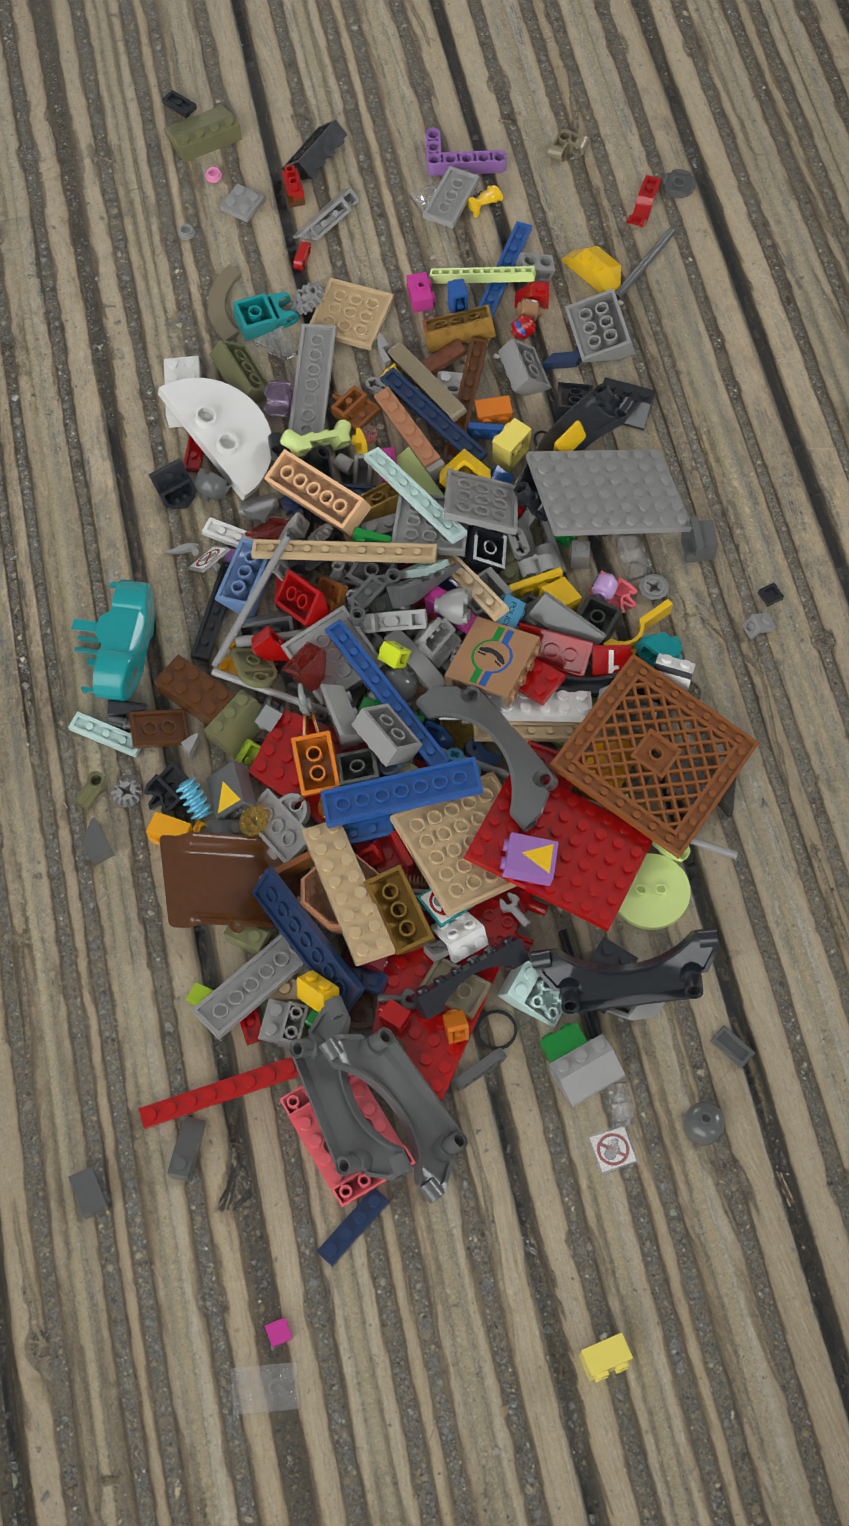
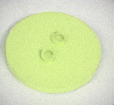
M647 853L618 914L629 924L646 930L663 929L674 924L683 916L690 900V884L685 872L673 860L659 854Z

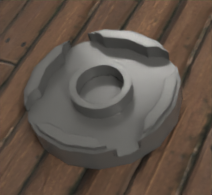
M675 169L670 173L668 172L663 178V189L671 197L685 198L691 195L695 189L696 179L691 176L689 171Z

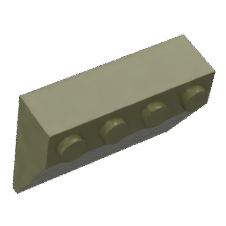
M222 105L164 128L165 133L183 163L242 140L238 121Z

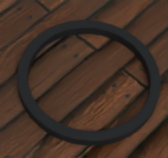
M503 1010L488 1011L478 1020L476 1026L477 1037L489 1049H505L514 1042L517 1036L516 1021L509 1013ZM490 1014H503L514 1025L512 1039L503 1046H491L480 1036V1024Z

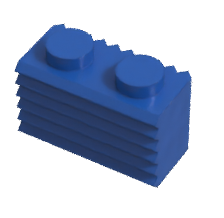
M464 279L448 281L447 292L450 313L468 310V292Z

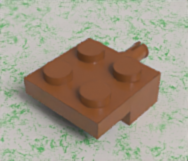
M355 385L343 396L337 392H334L332 398L336 400L331 406L332 416L338 420L348 421L354 432H356V428L362 430L381 412V408L369 400L367 394Z
M320 575L317 589L323 592L330 614L345 604L348 586L328 576Z

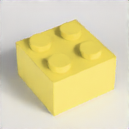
M516 418L510 423L508 422L504 426L503 431L492 440V462L510 472L531 449L532 429Z
M622 1333L581 1350L579 1354L589 1381L595 1379L596 1383L607 1379L610 1372L615 1371L618 1374L627 1370L633 1359Z

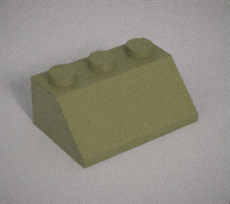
M241 689L204 729L207 740L235 759L246 739H256L263 731L254 722L262 706L255 698Z

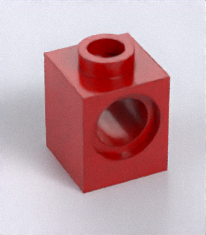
M392 999L387 1004L383 1003L378 1011L379 1021L399 1034L402 1033L412 1018L411 1011Z

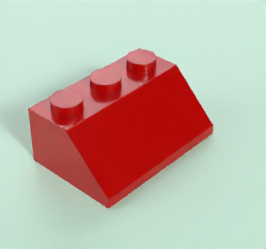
M288 569L274 603L303 625L310 627L329 614L323 592Z

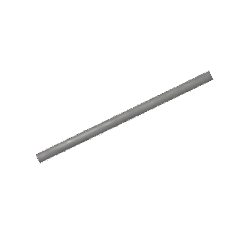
M284 535L213 660L211 665L215 668L219 667L289 543V537Z

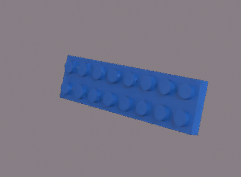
M475 756L320 791L327 828L484 793Z

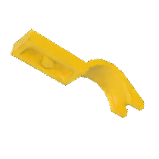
M667 599L642 616L638 622L639 633L632 640L623 642L611 638L603 643V645H631V649H633V646L643 637L647 629L671 614L673 603Z

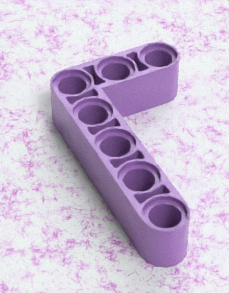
M430 128L426 131L427 172L430 175H445L449 166L472 174L502 173L507 168V154L502 150L441 152L440 131L436 128Z

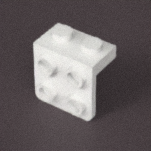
M469 912L463 913L442 928L437 923L431 925L432 932L447 945L450 959L454 963L489 945L484 926Z

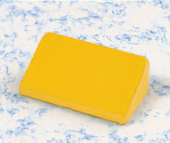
M579 420L554 443V451H573L586 438L585 431Z

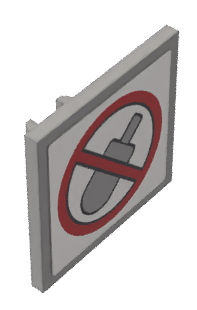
M214 545L192 563L188 569L202 573L210 569L216 573L221 567L217 561L228 553L230 549Z

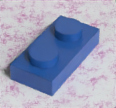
M469 422L468 435L475 440H493L497 434L499 435L503 431L504 425Z

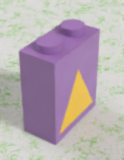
M511 832L509 839H505L503 844V851H506L505 857L502 856L500 869H503L502 877L550 886L554 878L558 842Z

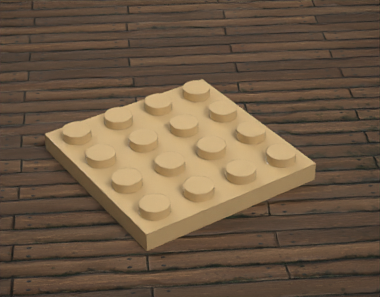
M330 278L324 290L325 293H323L324 297L321 298L322 302L316 308L309 324L336 325L335 341L372 351L378 333L394 300V294Z

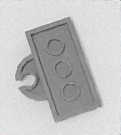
M267 788L256 800L257 806L245 812L242 817L281 861L286 863L301 855L307 849L302 829L306 828L305 825L310 817V804L304 800L301 807L295 810V805L302 801L304 797L299 794L290 793L279 799L271 789Z

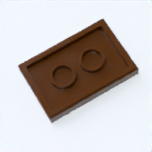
M185 709L135 711L128 713L133 749L182 746L181 742L189 737Z

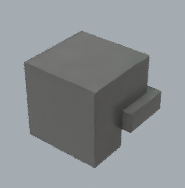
M698 516L690 517L691 531L681 533V543L686 563L715 560L718 542L713 519L699 521Z

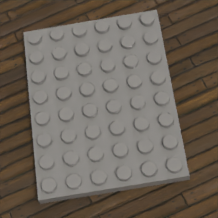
M660 449L533 451L526 454V460L554 536L690 532L692 529L690 519Z

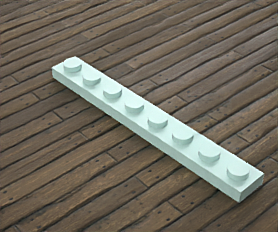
M379 447L364 454V460L449 542L454 544L467 536V530L457 521L444 518V508Z

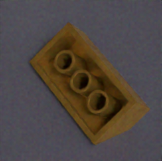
M489 304L422 321L429 353H436L457 339L461 341L462 345H470L471 337L486 340L496 337Z
M387 481L359 495L372 507L361 523L396 513L399 493Z
M401 865L364 881L372 902L376 904L397 955L418 950L424 947V945L436 941Z

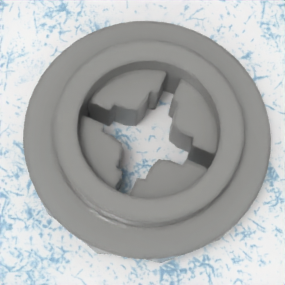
M330 523L319 526L308 537V541H325L332 534L333 526Z
M647 575L640 581V594H643L645 599L648 598L651 601L658 599L660 601L663 597H666L669 584L661 575ZM658 584L657 590L650 591L651 587Z
M119 779V782L113 785L112 799L121 807L134 806L142 797L141 785L135 779ZM128 788H130L129 790L131 794H125V796H123L124 794L122 790H127Z

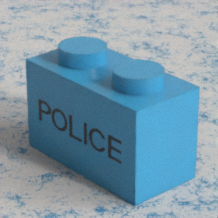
M506 593L500 599L508 606L510 611L495 622L518 629L517 624L525 614L524 607L526 603Z

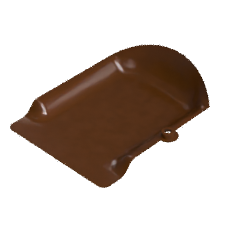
M187 832L176 836H160L167 915L170 926L190 928L199 924L228 925L234 933H241L244 930V926L277 928L251 894L259 881V876L264 873L266 868H276L284 864L261 837ZM299 874L284 881L296 898L300 891Z

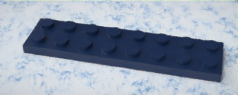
M273 867L266 868L251 894L308 970H314L339 987V996H342L349 1013L364 992V986Z

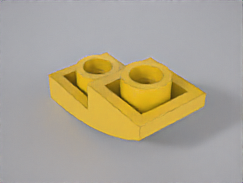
M356 428V435H352V445H355L356 453L366 454L368 449L365 436L360 428Z

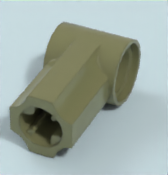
M93 771L88 775L87 783L74 800L77 805L89 811L98 796L108 788L107 780L101 772ZM101 780L98 785H94L95 781Z

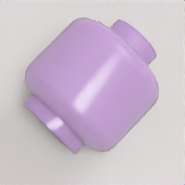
M599 574L591 587L593 596L603 601L611 600L618 589V582L612 574Z

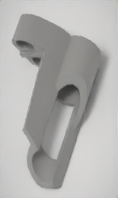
M528 508L518 520V527L524 531L530 547L529 557L520 562L518 561L523 580L561 567L563 573L566 572L548 520H541L547 541L535 547L529 527L536 517L531 514Z

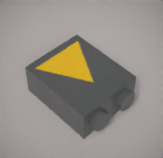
M231 761L225 767L216 770L211 776L206 778L216 819L234 820L257 806L247 764Z

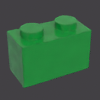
M577 1022L573 1024L567 1023L560 1027V1031L544 1035L542 1040H540V1048L550 1064L588 1041Z

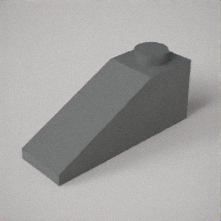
M191 1117L185 1118L168 1169V1175L171 1179L192 1182L206 1120Z

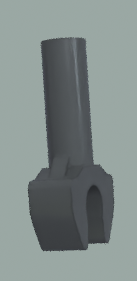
M405 989L401 995L379 994L378 1002L387 1003L392 999L409 1011L416 1008L414 1003L406 1002V999L411 998L410 995L415 993L411 989Z

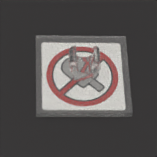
M626 1123L586 1136L601 1176L640 1163Z

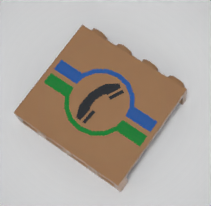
M477 616L445 674L446 685L455 686L459 682L477 687L482 691L503 697L505 706L510 707L512 701L517 699L520 686L525 684L528 671L532 670L536 656H539L542 651L540 637Z

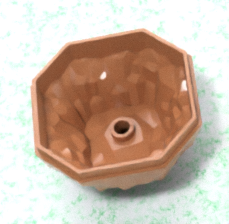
M355 854L365 880L379 875L375 869ZM314 867L301 879V905L311 918L316 920L322 927L341 935L343 934L317 869Z

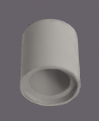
M340 453L335 458L333 467L347 475H351L354 472V460Z

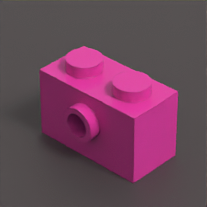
M426 272L406 275L407 289L413 313L432 310L433 302H436L434 291L431 292V278L428 279Z

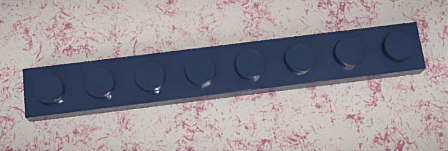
M394 367L380 377L381 382L386 387L388 386L399 399L459 453L465 448L480 462L488 456L486 450Z

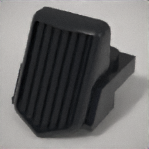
M180 458L148 474L166 509L188 508L195 498V493L198 492Z

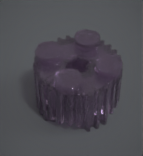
M270 380L267 383V386L264 387V396L267 397V403L264 405L265 414H269V416L290 417L291 411H289V406H291L293 390H289L290 385H292L291 381Z

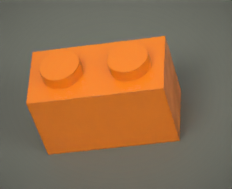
M509 395L474 400L477 423L506 425L513 420Z

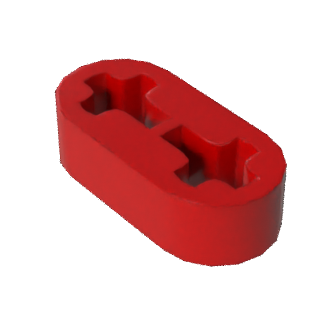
M301 242L294 258V269L304 270L311 253V243Z

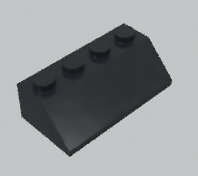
M336 119L319 126L281 169L285 171V166L294 165L295 169H298L300 180L312 179L317 174V169L322 168L326 164L325 160L335 154L334 150L345 142L344 138L348 134Z

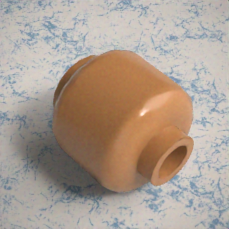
M523 298L521 302H518L517 316L529 315L534 322L537 317H541L542 307H539L537 300Z

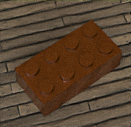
M179 654L154 680L159 693L182 709H185L186 712L207 726L236 695V693Z

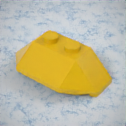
M599 246L572 250L561 259L564 264L599 293L613 288L616 292L621 286V264Z

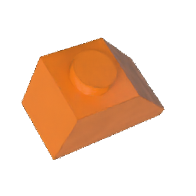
M452 1009L443 1014V1022L449 1044L468 1040L469 1025L464 1011Z

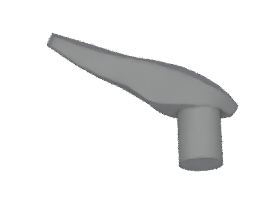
M182 544L174 549L165 551V554L175 555L192 552L194 556H197L199 554L197 548L199 544Z

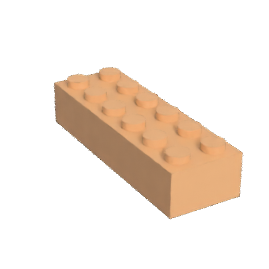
M285 449L264 477L273 488L350 537L353 534L354 528L359 526L372 508L365 499Z

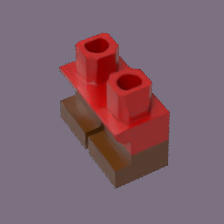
M294 165L285 166V171L281 173L289 208L305 205L304 190L298 169H295Z

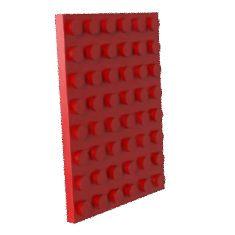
M509 774L463 859L608 932L653 841L613 812L560 786L549 791L547 803L543 814L537 818V824L531 830L524 832L510 815L512 783ZM544 779V785L549 784L550 781ZM511 832L558 842L554 878L550 886L502 877L503 869H500L502 856L505 857L506 851H503V844L505 839H509Z

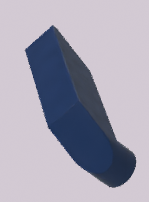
M578 346L576 351L552 353L543 362V369L577 367L582 361Z

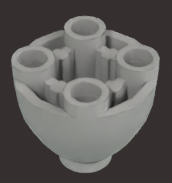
M456 588L446 592L441 597H436L434 612L439 613L442 617H446L452 623L465 625L471 619V609H468V603L471 602L472 591L467 588Z

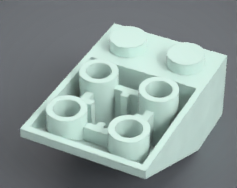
M529 961L515 969H511L497 996L511 1006L552 1027L556 1026L563 1013L560 991H553L538 975L536 969H533L532 963Z

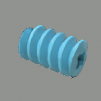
M195 776L182 782L176 790V793L183 792L179 799L187 800L183 806L190 805L187 813H194L190 818L191 820L201 819L214 811L213 809L208 810L211 806L210 803H204L207 800V796H201L204 792L203 789L196 790L200 784L199 782L193 783L196 780Z

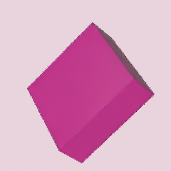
M285 1317L265 1325L272 1347L293 1339Z

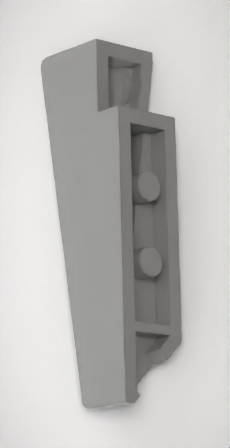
M349 187L341 190L293 237L295 239L311 241L319 240L352 211L350 207L360 202L352 188Z

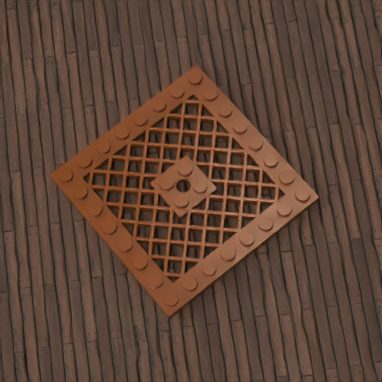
M632 654L550 763L549 767L679 859L759 745V742L635 654ZM644 688L645 695L638 696L636 689ZM631 690L632 696L625 697ZM659 699L661 706L654 707L652 700ZM647 700L648 707L641 708L639 701ZM626 702H634L635 709H627ZM621 703L622 710H616ZM668 711H675L677 718H669ZM655 712H663L664 719H656ZM650 713L651 720L644 721L642 714ZM637 714L638 721L630 722L629 715ZM624 715L625 722L617 723L616 716ZM611 717L612 724H605ZM684 722H691L693 729H685ZM671 723H678L680 730L673 731ZM665 724L667 731L659 732L658 725ZM652 725L653 729L650 728L649 731L646 733L645 726ZM632 727H640L641 734H633ZM619 728H627L628 735L620 736ZM614 729L615 736L607 737L606 730ZM599 731H601L602 738H595ZM700 733H707L709 740L701 741ZM694 734L696 741L688 742L687 735ZM681 735L683 743H675L674 736ZM642 739L636 747L635 740ZM629 740L631 748H623L622 741ZM608 742H616L618 749L610 750ZM603 743L605 750L597 751L595 744ZM723 744L724 751L717 752L716 745ZM590 745L591 752H584ZM710 745L712 753H704L703 746ZM690 747H697L699 754L692 755ZM680 748L685 749L686 755L679 756L682 752ZM651 751H657L660 754V758H654L651 755ZM632 753L628 758L631 761H626L625 754ZM619 754L621 762H613L611 755ZM598 756H606L608 763L600 764ZM593 757L594 764L586 765L585 758ZM719 757H725L723 762L720 764ZM713 758L715 765L708 766L706 759ZM700 759L702 767H695L693 760ZM680 761H688L689 768L682 769ZM675 762L676 769L669 770L672 764ZM627 766H635L637 773L629 774ZM622 767L624 774L616 775L614 768ZM609 768L610 776L603 777L601 769ZM709 771H716L713 774V776L710 777ZM696 772H704L705 779L698 780ZM690 773L692 781H685L683 774ZM670 775H678L679 782L672 783ZM665 776L666 783L658 784V780L661 781ZM651 777L653 785H645L644 778ZM638 778L640 786L632 787L630 779ZM625 780L626 787L619 788L617 781ZM699 785H706L701 792ZM694 786L695 794H688L686 787ZM681 787L682 795L675 796L673 788ZM660 789H668L669 796L661 797ZM654 790L656 798H648L647 791ZM641 791L643 799L635 800L633 792ZM689 799H696L691 806ZM684 800L685 808H678L676 801ZM670 801L672 809L664 810L663 802ZM650 803H657L659 811H651ZM686 813L683 819L680 820L679 814ZM673 814L675 822L667 823L666 815Z

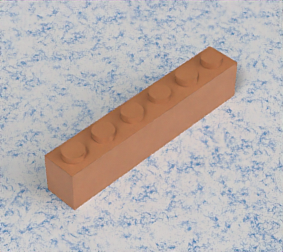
M388 386L373 395L384 415L426 471L427 467L441 459Z

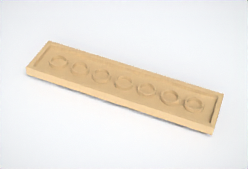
M325 822L302 829V835L355 965L359 966L395 954V948L376 904L372 902L364 884V881H366L343 826L327 828Z

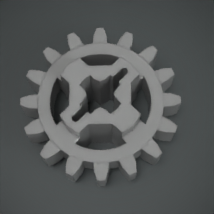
M314 281L311 284L309 282L308 285H303L302 289H298L293 295L295 298L291 299L292 303L290 306L299 315L303 313L306 315L309 311L312 312L314 307L317 308L319 303L322 302L321 298L324 297L323 293L325 291L319 283Z

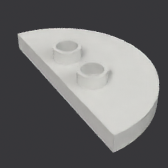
M185 378L159 387L158 395L225 480L231 484V487L241 500L248 499L262 484L271 461L268 436L271 434V431L259 407L239 389L213 379Z

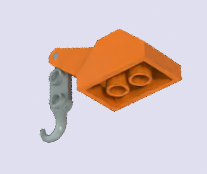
M299 683L298 703L303 714V736L291 738L301 795L306 797L321 794L320 791L341 786L330 731L319 732L313 703L310 698L305 696L303 686ZM311 716L316 731L314 734H310L309 717Z

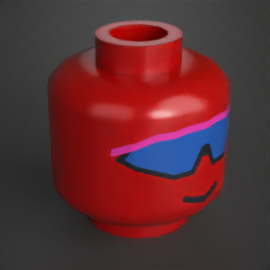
M521 315L511 323L512 330L510 332L515 339L519 338L524 341L536 331V324L529 315Z

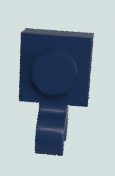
M286 495L278 499L279 506L287 516L290 514L294 516L297 512L301 515L303 514L302 506Z

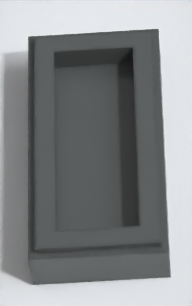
M725 1025L710 1040L712 1044L741 1069L755 1055V1052Z

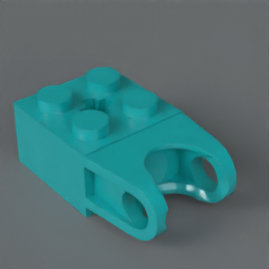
M280 292L268 295L263 293L233 302V315L245 341L278 332L292 326L299 320L298 312L281 309L290 302L291 297L288 293Z

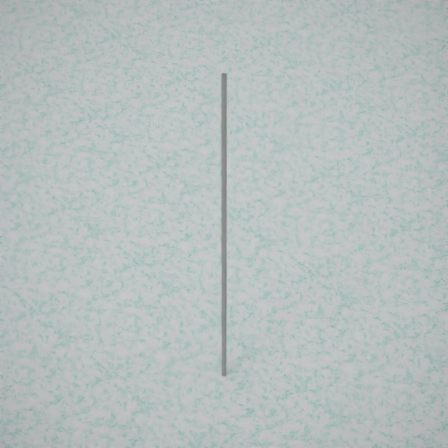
M216 668L212 670L213 676L299 706V697L270 687L253 688L244 684L239 676ZM313 703L315 712L329 716L326 707ZM442 748V750H443V751L445 752V754H446L448 750ZM476 760L477 766L483 771L489 773L493 771L495 775L506 779L510 774L509 771ZM589 800V801H591V802H593V803H595V804H597V805H599V806H601V807H603V808L609 810L608 808H606V807L603 806L602 804L597 803V802H594V801H592V800ZM694 837L690 843L736 859L738 855L737 851Z

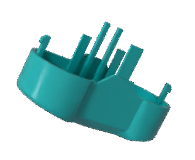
M121 579L118 583L113 581L109 584L110 588H115L111 610L100 616L98 622L74 619L71 629L95 632L97 638L78 635L77 639L79 641L101 644L99 650L81 647L74 648L75 652L97 655L96 659L88 658L87 665L94 666L93 688L81 686V691L85 694L87 692L94 693L96 698L125 702L135 693L144 673L148 645L154 635L155 599L151 584Z

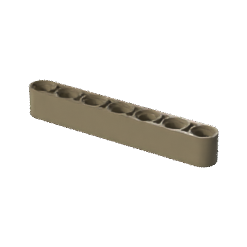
M400 341L396 342L386 351L391 361L454 423L467 413L463 404Z

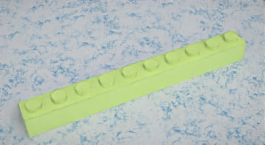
M535 266L431 269L429 276L432 284H447L448 281L454 279H464L465 283L534 282L536 272Z

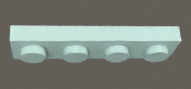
M78 711L68 726L70 731L135 758L141 748L133 749L131 733Z

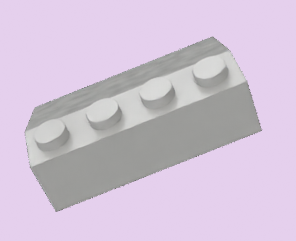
M614 288L565 306L582 362L620 360L635 354Z

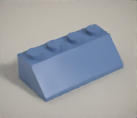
M241 538L215 597L216 601L237 614L241 613L270 559L252 558L251 551L254 540ZM271 575L247 616L255 615Z

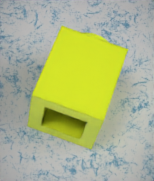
M384 641L379 649L380 653L377 659L394 669L405 668L412 650L396 641Z

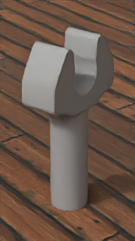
M508 893V898L512 904L507 905L500 899L501 911L503 913L512 912L523 927H527L530 921L517 907L519 898L515 894Z

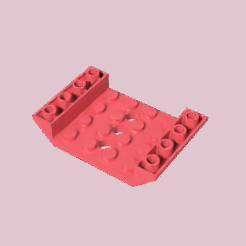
M348 1073L353 1096L366 1120H370L372 1127L384 1138L402 1146L411 1166L416 1162L405 1144L403 1145L367 1084L360 1078ZM303 1085L279 1099L291 1123L342 1208L387 1181L385 1179L368 1177L365 1175L364 1170L360 1173L346 1176L338 1174L330 1151L324 1149L326 1141Z

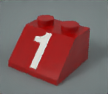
M631 645L593 646L590 662L591 677H601L620 672L631 657Z

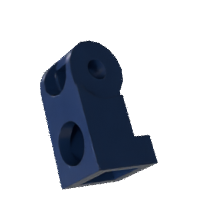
M472 739L464 745L463 750L466 756H475L476 760L495 766L502 758L497 753L491 755L487 752L480 741Z

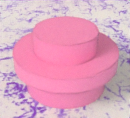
M210 167L205 176L208 182L216 183L221 180L222 173L217 167Z

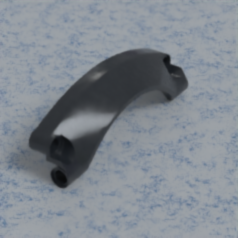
M601 383L571 407L548 430L533 451H554V443L578 420L585 431L586 438L573 451H583L601 436L623 425L637 408V405L629 397H624L621 401L618 394L612 393L607 383ZM526 462L514 488V493L522 506L527 507L532 515L542 521H547L546 512L528 462Z

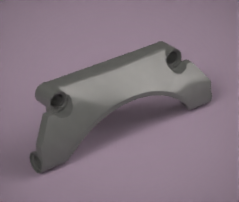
M457 686L432 687L425 694L421 695L417 699L416 705L428 719L445 717L467 721L481 728L496 742L506 759L511 776L512 799L510 815L524 832L531 830L537 824V818L543 814L550 794L549 791L556 789L558 786L557 776L486 694L477 687H468L464 692ZM478 693L477 699L472 701L473 695ZM550 776L549 784L544 785V779Z
M342 996L332 997L324 1002L325 1007L321 1009L308 1030L309 1036L304 1039L292 1040L289 1045V1052L294 1060L338 1174L346 1176L360 1173L364 1170L365 1175L368 1177L390 1181L397 1180L413 1172L404 1148L384 1138L370 1125L353 1096L348 1073L333 1068L318 1048V1046L332 1036L348 1034L351 1020Z
M386 1027L380 1028L366 1039L362 1034H336L318 1046L333 1068L360 1078L385 1099L398 1117L408 1138L412 1157L416 1162L413 1164L415 1184L429 1204L443 1196L454 1164L451 1157L467 1147L468 1139L398 1043L391 1030Z

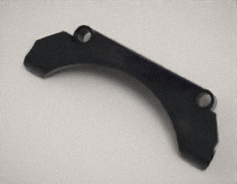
M279 432L271 433L268 436L270 455L275 462L284 449L291 453L289 448L280 443L283 434ZM319 445L312 452H308L303 457H298L334 480L330 453L326 447ZM302 506L304 518L310 525L305 537L301 538V540L308 541V537L315 529L323 524H328V522ZM334 526L332 534L325 540L346 542L344 533ZM288 560L289 569L296 574L307 575L325 561Z
M717 927L692 930L681 942L663 954L630 964L612 965L588 962L575 958L557 948L531 951V961L533 969H536L538 975L552 990L560 991L562 1011L566 1014H575L700 998L704 992L701 973L708 972L719 950Z

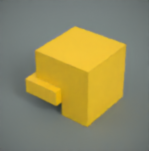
M565 576L541 587L538 597L547 591L574 612L577 611L582 596Z

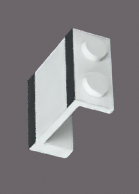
M659 653L654 669L688 692L696 664L688 660H681ZM657 699V700H652V701H654V702L660 704V700H659V699Z

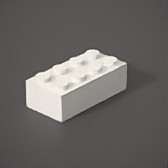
M198 356L164 359L165 384L185 378H202ZM165 404L169 428L183 427Z

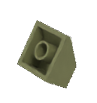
M227 926L223 934L226 942L256 955L270 943L278 928L244 926V930L241 933H234Z

